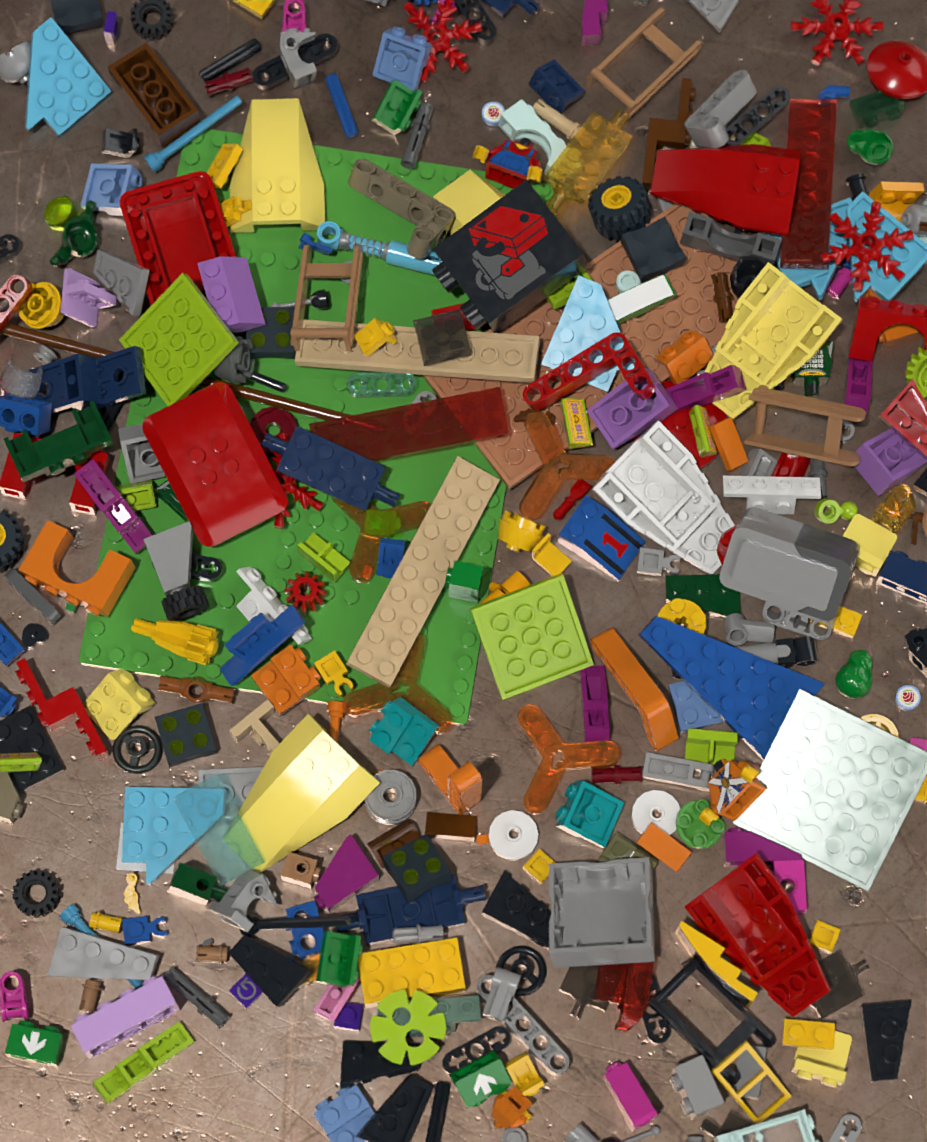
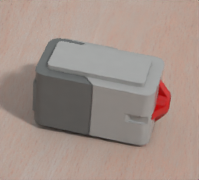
M751 507L744 512L739 523L722 533L716 550L722 565L720 582L727 588L765 600L763 617L767 622L818 640H824L830 636L835 625L834 618L846 594L859 555V546L852 539L760 508ZM776 606L781 610V612L775 613L771 610L770 607ZM797 615L801 616V620L797 619ZM817 622L825 623L828 626V628H820L817 625Z

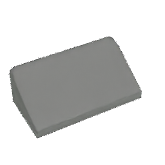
M761 448L752 449L747 456L749 462L743 465L739 476L771 477L778 460Z
M750 1045L764 1062L767 1047ZM747 1049L737 1059L735 1073L739 1077V1082L733 1085L735 1092L762 1070L761 1066ZM761 1080L742 1097L757 1100L759 1098Z

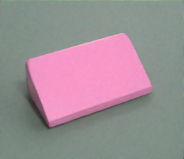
M358 977L354 986L342 988L329 985L313 1011L321 1018L334 1022L360 981V978Z

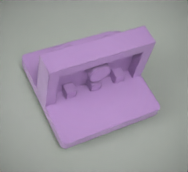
M71 268L65 269L61 313L89 327H96L98 309L116 306L117 296L108 293L104 288H100L98 281Z

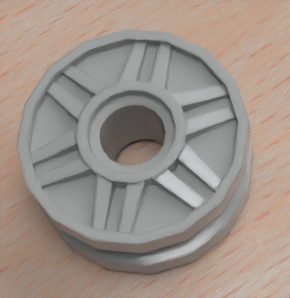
M395 769L376 773L374 777L380 784L365 799V806L369 815L376 822L384 825H397L406 821L413 814L416 807V788L413 781L405 773ZM387 793H394L397 795V799L393 802H387L384 796Z

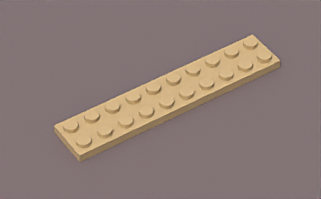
M303 320V328L345 327V322ZM355 323L354 335L367 324ZM392 326L395 330L393 334L397 342L394 344L385 342L370 356L363 354L355 337H353L351 351H346L344 338H301L300 351H296L295 356L296 366L532 383L535 381L540 337Z
M459 456L456 457L346 662L348 666L388 688L392 685L446 583L448 567L453 568L454 561L458 560L500 481L498 478Z

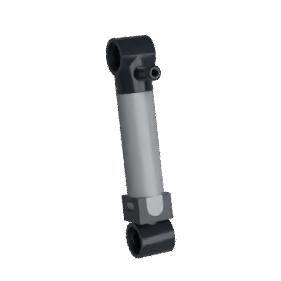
M810 636L796 639H777L774 643L735 647L785 668H793L794 665L805 667L819 663L816 639ZM671 669V671H672V678H674V679H681V678Z

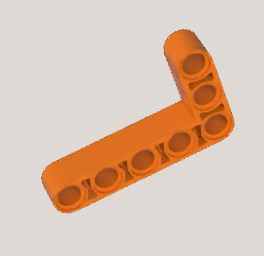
M611 627L591 638L590 642L594 651L640 712L647 738L654 750L659 751L679 739L665 696L616 631Z
M436 744L417 758L422 768L459 815H462L481 801L482 777L470 761L457 768L439 744Z

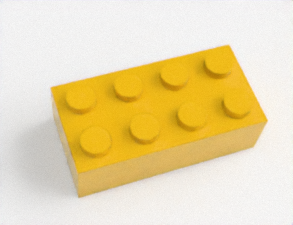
M457 938L361 953L358 957L365 1008L377 1007V1003L387 995L404 989L406 990L408 1000L412 999L415 990L424 992L430 997L465 992L466 987Z

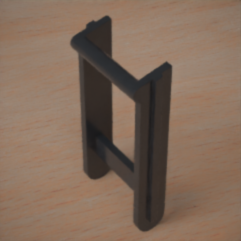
M689 958L681 964L683 968L660 992L645 1000L700 1056L703 1055L705 1061L713 1068L752 1034L769 1048L775 1044L774 1037L700 966V963L695 958ZM690 975L741 1022L714 1051L664 1003ZM729 1066L720 1072L728 1083L736 1085L739 1082L738 1075Z

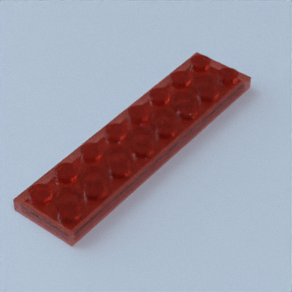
M790 99L787 149L800 150L801 156L788 236L782 235L780 268L828 269V262L822 263L820 254L829 252L831 221L828 218L831 216L837 100Z
M500 387L309 424L311 433L374 462L509 436Z

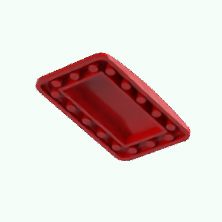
M196 171L125 192L120 198V207L139 266L149 270L146 292L150 305L182 273L188 274L207 299L197 263L220 256L236 257L210 175L203 171Z
M224 382L214 383L149 415L143 421V433L202 545L206 547L216 546L282 513L286 509L288 503L287 496L228 384Z

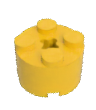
M676 598L665 604L660 610L658 617L678 625L683 624L685 628L704 635L706 616L694 602Z

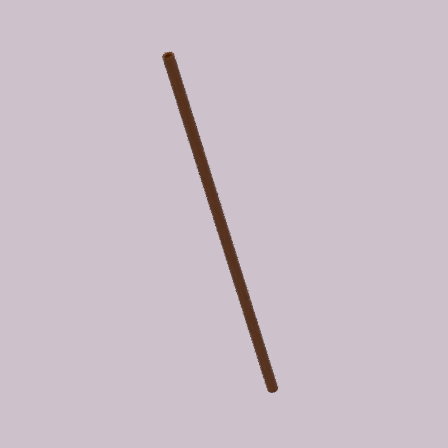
M9 323L0 332V334L75 354L79 353L92 358H99L114 353V351ZM206 377L198 385V387L206 388L214 383L224 382L229 385L234 395L239 398L384 436L386 424L249 387L235 385L211 377Z

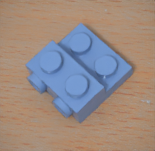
M392 27V29L383 32L372 76L387 82L395 79L412 91H416L423 68L427 65L432 44L427 42L425 36L415 34L412 37L405 34V29Z
M91 164L80 207L85 210L86 203L94 201L96 208L93 211H106L109 215L123 216L120 198L125 192L142 186L141 173L133 165Z
M349 1085V1088L340 1089L336 1092L337 1098L331 1102L327 1098L315 1106L317 1111L313 1115L331 1142H366L355 1136L375 1113L357 1085L353 1087Z

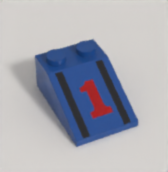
M587 495L560 531L558 537L560 544L617 581L621 579L639 553L640 547H643L646 542L606 507Z

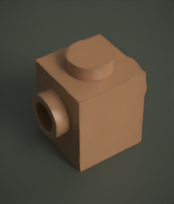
M288 852L281 878L283 881L311 888L313 882H318L321 868H318V861ZM301 869H305V870H306V871L303 872V873H300V872H299V870H301Z

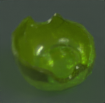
M66 195L55 197L47 203L44 209L45 223L57 231H63L65 224L70 219L79 217L78 206L75 201Z

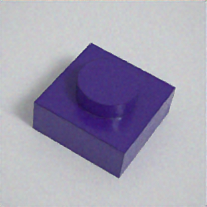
M345 1003L334 1021V1028L359 1032L363 1005Z

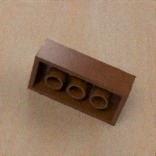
M147 42L108 66L111 81L161 148L175 141L201 122L197 108Z

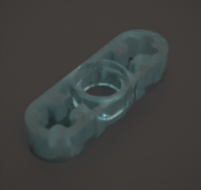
M388 372L354 373L348 377L346 382L347 391L353 397L409 396L416 390V378L413 374ZM379 379H384L389 385L384 390H378L374 385L375 382ZM392 379H395V389L392 390ZM404 379H408V383H410L407 389H404L403 385H401ZM357 380L362 384L359 390H355V386H353ZM368 380H371V390H368Z

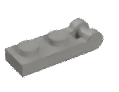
M646 752L642 778L692 787L702 791H710L708 782L710 775L714 772V766L707 763ZM694 771L701 773L700 779L693 778Z

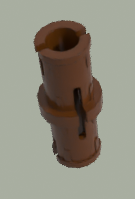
M718 272L717 276L716 274L711 275L715 292L713 300L717 303L719 322H728L733 315L731 305L733 297L728 289L726 272Z

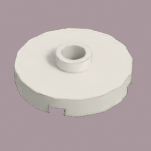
M652 790L645 792L637 798L632 808L631 819L634 828L642 834L652 821L671 836L676 831L675 820L680 806L676 799L665 791ZM655 810L659 811L661 817L654 818L652 812Z
M511 810L501 813L494 819L489 830V841L491 848L498 856L511 861H517L526 858L533 852L537 845L539 833L536 823L529 815L522 811ZM511 831H516L518 833V837L512 839L510 838L509 833Z

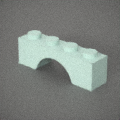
M521 99L501 113L498 126L512 141L515 142L520 141L521 138H528L545 151L548 163L544 176L558 191H561L580 177L583 168L581 159L576 154H572L567 148L566 143L551 131L549 124L542 121L536 115L531 105H527Z

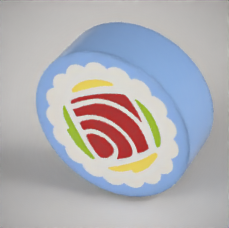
M498 102L485 104L482 109V120L489 126H498L500 115L505 111L504 107Z
M911 685L902 686L895 695L896 705L904 711L914 710L921 700L920 692Z

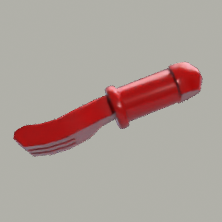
M581 478L577 480L570 489V496L565 497L564 502L553 512V518L555 520L563 519L569 509L575 505V502L582 499L592 488V485Z

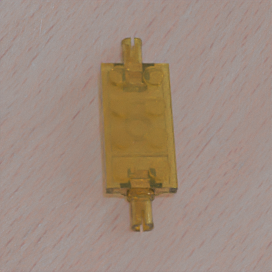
M617 109L608 121L593 111L546 172L543 180L551 184L553 195L545 204L549 209L552 207L551 212L553 215H556L563 203L569 200H575L583 205L631 142L633 136L621 129L629 119L627 112L620 116L623 110Z

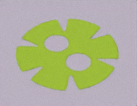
M405 989L395 991L383 998L378 1003L377 1008L387 1018L372 1015L370 1021L372 1041L377 1042L388 1039L378 1050L379 1053L389 1061L400 1065L403 1062L406 1051L408 1052L411 1065L420 1064L434 1056L440 1048L429 1037L444 1039L446 1034L444 1013L428 1016L438 1003L429 995L417 990L414 991L410 1004L408 1003ZM403 1007L410 1012L411 1018L407 1024L398 1025L393 1021V1012L397 1008ZM416 1029L422 1032L424 1040L420 1046L411 1047L406 1043V1034L410 1030Z

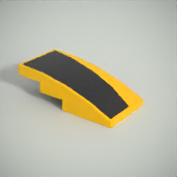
M681 921L675 934L691 958H695L700 963V966L719 985L748 1009L758 993L737 980L742 970L720 957L725 949L724 947Z

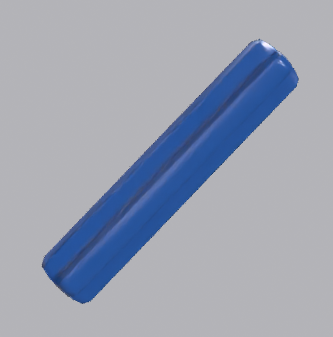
M337 74L328 75L325 78L345 136L347 138L356 137L358 130Z

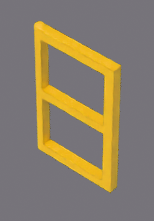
M746 1040L712 1069V1073L755 1124L762 1123L791 1097V1094ZM747 1049L761 1066L762 1070L735 1092L720 1072ZM768 1075L783 1095L756 1117L742 1101L741 1097Z

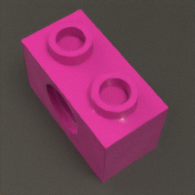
M804 860L773 861L771 868H769L780 884L788 882L792 885L793 892L787 894L796 914H805L807 911Z

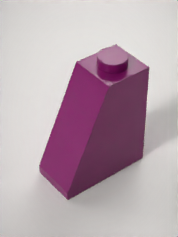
M351 834L346 837L314 888L316 896L313 898L321 910L326 908L328 913L379 880V875Z

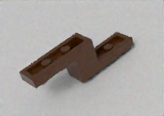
M682 78L677 120L650 118L642 180L646 192H651L657 152L660 150L684 149L685 144L689 145L690 135L684 124L693 114V109H689V102H694L695 88H691L692 79Z

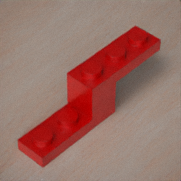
M23 658L17 661L16 664L19 670L15 671L21 684L27 683L30 691L26 692L32 706L38 704L41 712L37 715L43 727L48 725L52 732L78 718L75 724L81 735L87 734L90 741L86 742V745L91 755L97 754L100 761L108 757L107 750L74 687L46 700L26 659Z

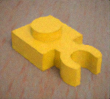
M335 650L314 663L315 668L327 686L334 682L335 693L338 697L343 696L339 689L341 685H347L351 691L353 690L351 680L343 677L348 673V670Z

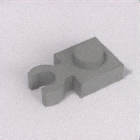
M640 547L637 573L661 576L662 570H666L670 575H678L679 569L672 568L670 563L680 562L681 557L671 555L665 558L664 550Z

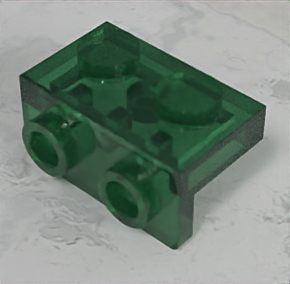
M881 91L850 100L849 102L859 129L863 127L872 128L887 119L888 121L896 120L901 117L905 108L904 101L900 102L898 98L888 96Z

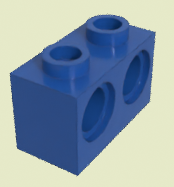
M13 393L0 396V427H4L5 431L8 432L27 430L29 436L40 437V434L50 431L52 403Z
M315 901L287 908V916L283 917V919L296 918L299 914H305L309 918L319 917ZM322 927L286 929V932L292 931L294 940L289 941L293 956L298 955L300 961L320 956L323 938ZM306 938H312L315 941V946L312 949L306 950L301 946L302 941Z

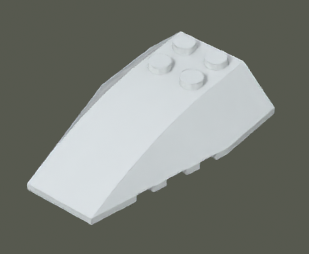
M658 420L638 437L602 474L592 490L626 524L704 572L713 574L721 566L716 551L722 533L733 527L734 523L728 513H725L720 504L721 501L713 493L707 483L704 473H701L693 455Z

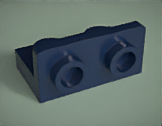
M555 59L537 68L528 83L550 107L561 114L567 105L582 98L585 90Z

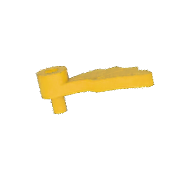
M129 873L126 876V881L129 885L123 893L125 896L124 902L128 904L129 909H133L135 913L141 914L138 893L135 891L138 876L134 873Z

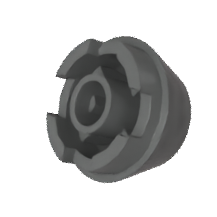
M240 336L235 337L239 342L238 345L214 368L216 376L235 385L246 383L245 378H251L254 369V359H250L249 350L253 348V344L250 340L243 339Z

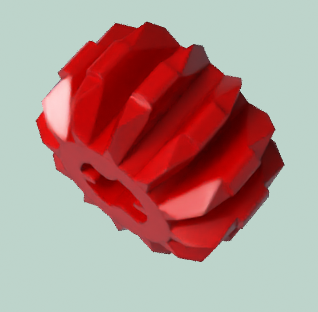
M305 571L302 578L299 573H296V581L289 579L288 585L290 587L284 590L285 594L289 595L286 598V602L293 603L296 609L301 606L302 613L304 614L307 611V607H310L311 611L315 612V604L322 606L323 600L321 598L326 597L327 593L323 590L325 583L324 581L318 582L319 576L317 574L310 578L309 571ZM304 589L306 591V589H310V594L307 595L305 593V596H302L301 590Z

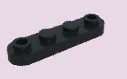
M320 34L315 37V40L300 46L297 50L298 55L303 62L317 65L336 54L338 49L337 40L331 34ZM329 46L330 49L323 50L322 47ZM280 55L259 65L253 71V82L257 88L262 90H268L290 79ZM263 77L269 78L267 81L261 80Z

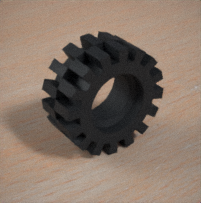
M140 0V3L136 1L134 8H131L130 18L133 30H135L138 36L141 34L142 39L145 40L148 37L149 41H153V37H156L158 41L161 40L160 35L166 37L168 35L167 31L171 32V25H173L174 21L172 9L169 3L166 4V0ZM148 12H157L160 14L161 19L156 24H146L143 21V17Z
M202 586L182 588L181 591H175L161 601L168 621H185L187 618L191 619L195 615L202 614L201 612H205L210 607Z
M29 870L30 873L27 874L24 872L21 874L22 877L20 879L17 878L16 885H13L12 890L14 894L12 896L15 901L14 903L21 912L29 917L39 918L38 916L41 915L43 917L47 916L46 913L54 911V906H57L59 903L60 893L56 881L50 874L44 873L42 870ZM36 884L43 886L46 890L45 898L39 903L30 902L27 899L28 889Z

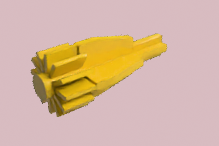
M135 618L131 626V630L134 633L151 637L155 644L199 664H209L210 657L213 658L218 649V638H216L218 632L216 629L199 624L195 626L186 622L158 620L154 624Z

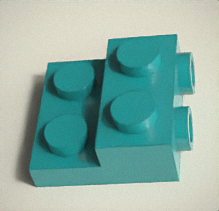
M399 697L395 701L391 702L389 700L381 710V713L384 714L381 721L377 719L369 730L372 733L369 740L387 754L394 752L413 766L439 728V725Z
M583 780L575 781L574 784L571 783L565 792V797L568 798L565 806H561L556 812L555 819L558 820L556 827L575 837H582L601 848H605L625 802Z

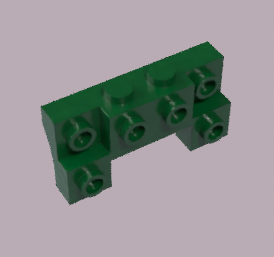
M94 401L89 402L90 407L78 412L76 408L71 410L77 423L76 425L38 440L33 444L27 430H23V435L9 440L8 437L4 438L22 482H26L44 473L46 476L50 474L58 475L71 465L78 466L84 464L88 458L92 457L91 453L113 444Z

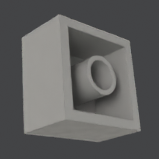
M703 1055L674 1067L669 1081L674 1092L679 1091L682 1097L680 1106L685 1116L690 1115L691 1120H694L719 1109L724 1104Z

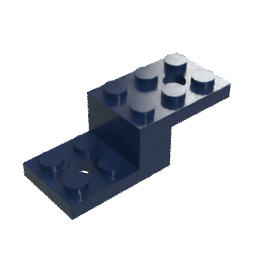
M132 346L99 358H92L78 353L22 372L24 396L52 403L51 414L68 408L83 410L90 407L89 402L94 401L97 409L146 394L141 349L137 346ZM123 370V372H124V377H123V379L119 382V380H118V375H119V374L121 373V371ZM48 384L49 390L48 393L44 396L43 390Z

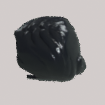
M741 257L733 267L730 275V284L733 293L738 299L765 267V264L760 259Z

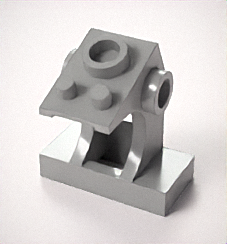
M304 28L303 32H299L298 29H286L285 32L280 34L279 54L289 75V82L293 90L315 81L317 70L314 63L307 64L303 62L297 51L303 44L315 40L316 33L310 32V28Z
M250 870L236 878L221 901H213L208 909L225 923L248 932L253 926V923L247 919L246 915L249 904L254 899L261 898L264 902L277 906L278 904L274 899L277 897V894L274 891L271 893L269 889L270 882L263 873L260 874Z

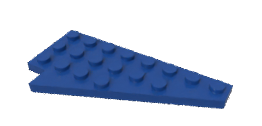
M658 616L653 617L638 634L734 732L738 733V736L763 761L799 689L815 696L824 686L818 680Z

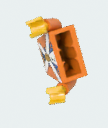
M721 759L714 764V769L717 773L708 782L711 792L710 808H705L698 817L707 827L710 826L713 820H717L719 815L736 821L766 790V787L757 778V775L760 773V768L757 764L746 761L738 763L733 760L727 762L725 759Z

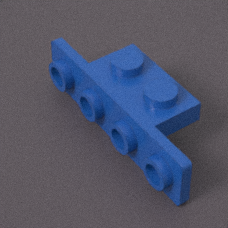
M290 605L275 620L260 612L224 644L227 650L234 654L220 668L231 686H235L304 625L305 621L293 605Z

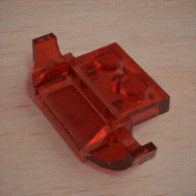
M654 962L598 965L594 1001L618 1005L617 1010H620V1016L615 1025V1030L624 1032L631 1030L642 1018L646 1008L649 1007Z

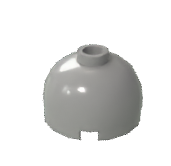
M31 41L21 43L11 48L12 51L0 55V78L8 83L20 82L21 85L28 83Z

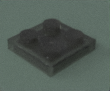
M460 310L413 320L424 366L471 355Z

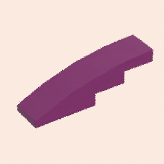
M92 459L74 475L134 553L138 554L146 548L144 539L153 535L96 461Z

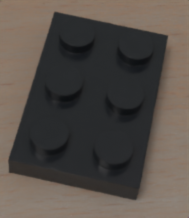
M31 705L0 720V754L35 752L42 759L37 771L9 772L20 794L64 772Z

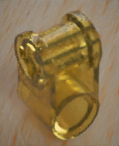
M903 484L895 486L874 511L873 522L881 523L888 527L890 532L897 533L916 508V502L910 488Z

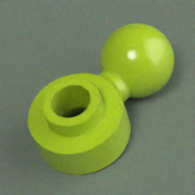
M825 498L816 504L814 513L819 521L831 524L837 521L839 516L844 520H852L858 514V508L851 501L843 502L839 506L836 501ZM827 506L828 511L826 514H823V509Z

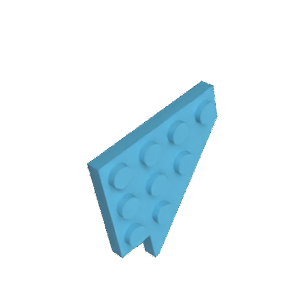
M863 191L846 209V216L849 217L851 226L853 227L856 224L857 233L860 234L866 231L862 222L867 223L864 212L870 214L871 205L874 202ZM880 208L878 216H884V219L877 225L881 229L875 231V235L878 238H883L886 231L889 236L896 228L899 229L898 234L909 230L885 209ZM913 233L914 239L902 241L904 247L892 245V250L884 246L881 249L882 255H891L890 260L899 261L900 265L896 267L906 275L901 281H898L892 273H889V276L886 277L882 266L878 269L877 261L872 259L868 262L872 271L867 270L870 281L868 282L864 279L861 292L853 290L854 301L857 303L859 297L863 296L869 289L882 300L891 301L927 263V244ZM848 238L850 247L853 244V241L851 238ZM856 255L850 256L851 272L857 268L852 265L859 262V258ZM852 277V287L855 281V277Z
M578 275L541 365L553 370L614 332L621 333L601 284ZM624 342L616 343L613 350H620ZM596 355L593 363L600 362L603 355ZM632 361L626 365L625 370L634 368ZM614 365L586 384L608 393L616 372L620 370L617 365ZM575 368L572 372V376L579 375L582 371V368Z
M125 787L122 862L147 863L146 884L151 885L225 815L226 789Z

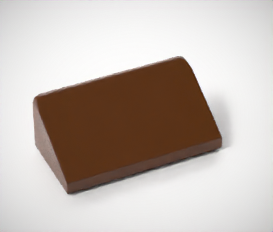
M427 812L425 834L429 838L475 841L477 816Z
M407 819L368 842L367 846L381 869H383L382 856L421 836L415 824L410 819Z

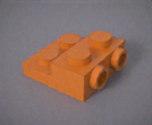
M291 644L273 656L269 663L251 675L253 681L274 706L279 716L320 688V683L318 682L321 679L320 675L313 666L311 668L306 666L303 662L306 660L303 652L299 647L294 649Z

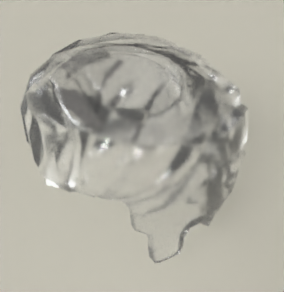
M10 359L1 376V389L5 393L17 398H35L42 382V368L39 367L37 373H31L28 370L17 368L14 364H11L13 359Z

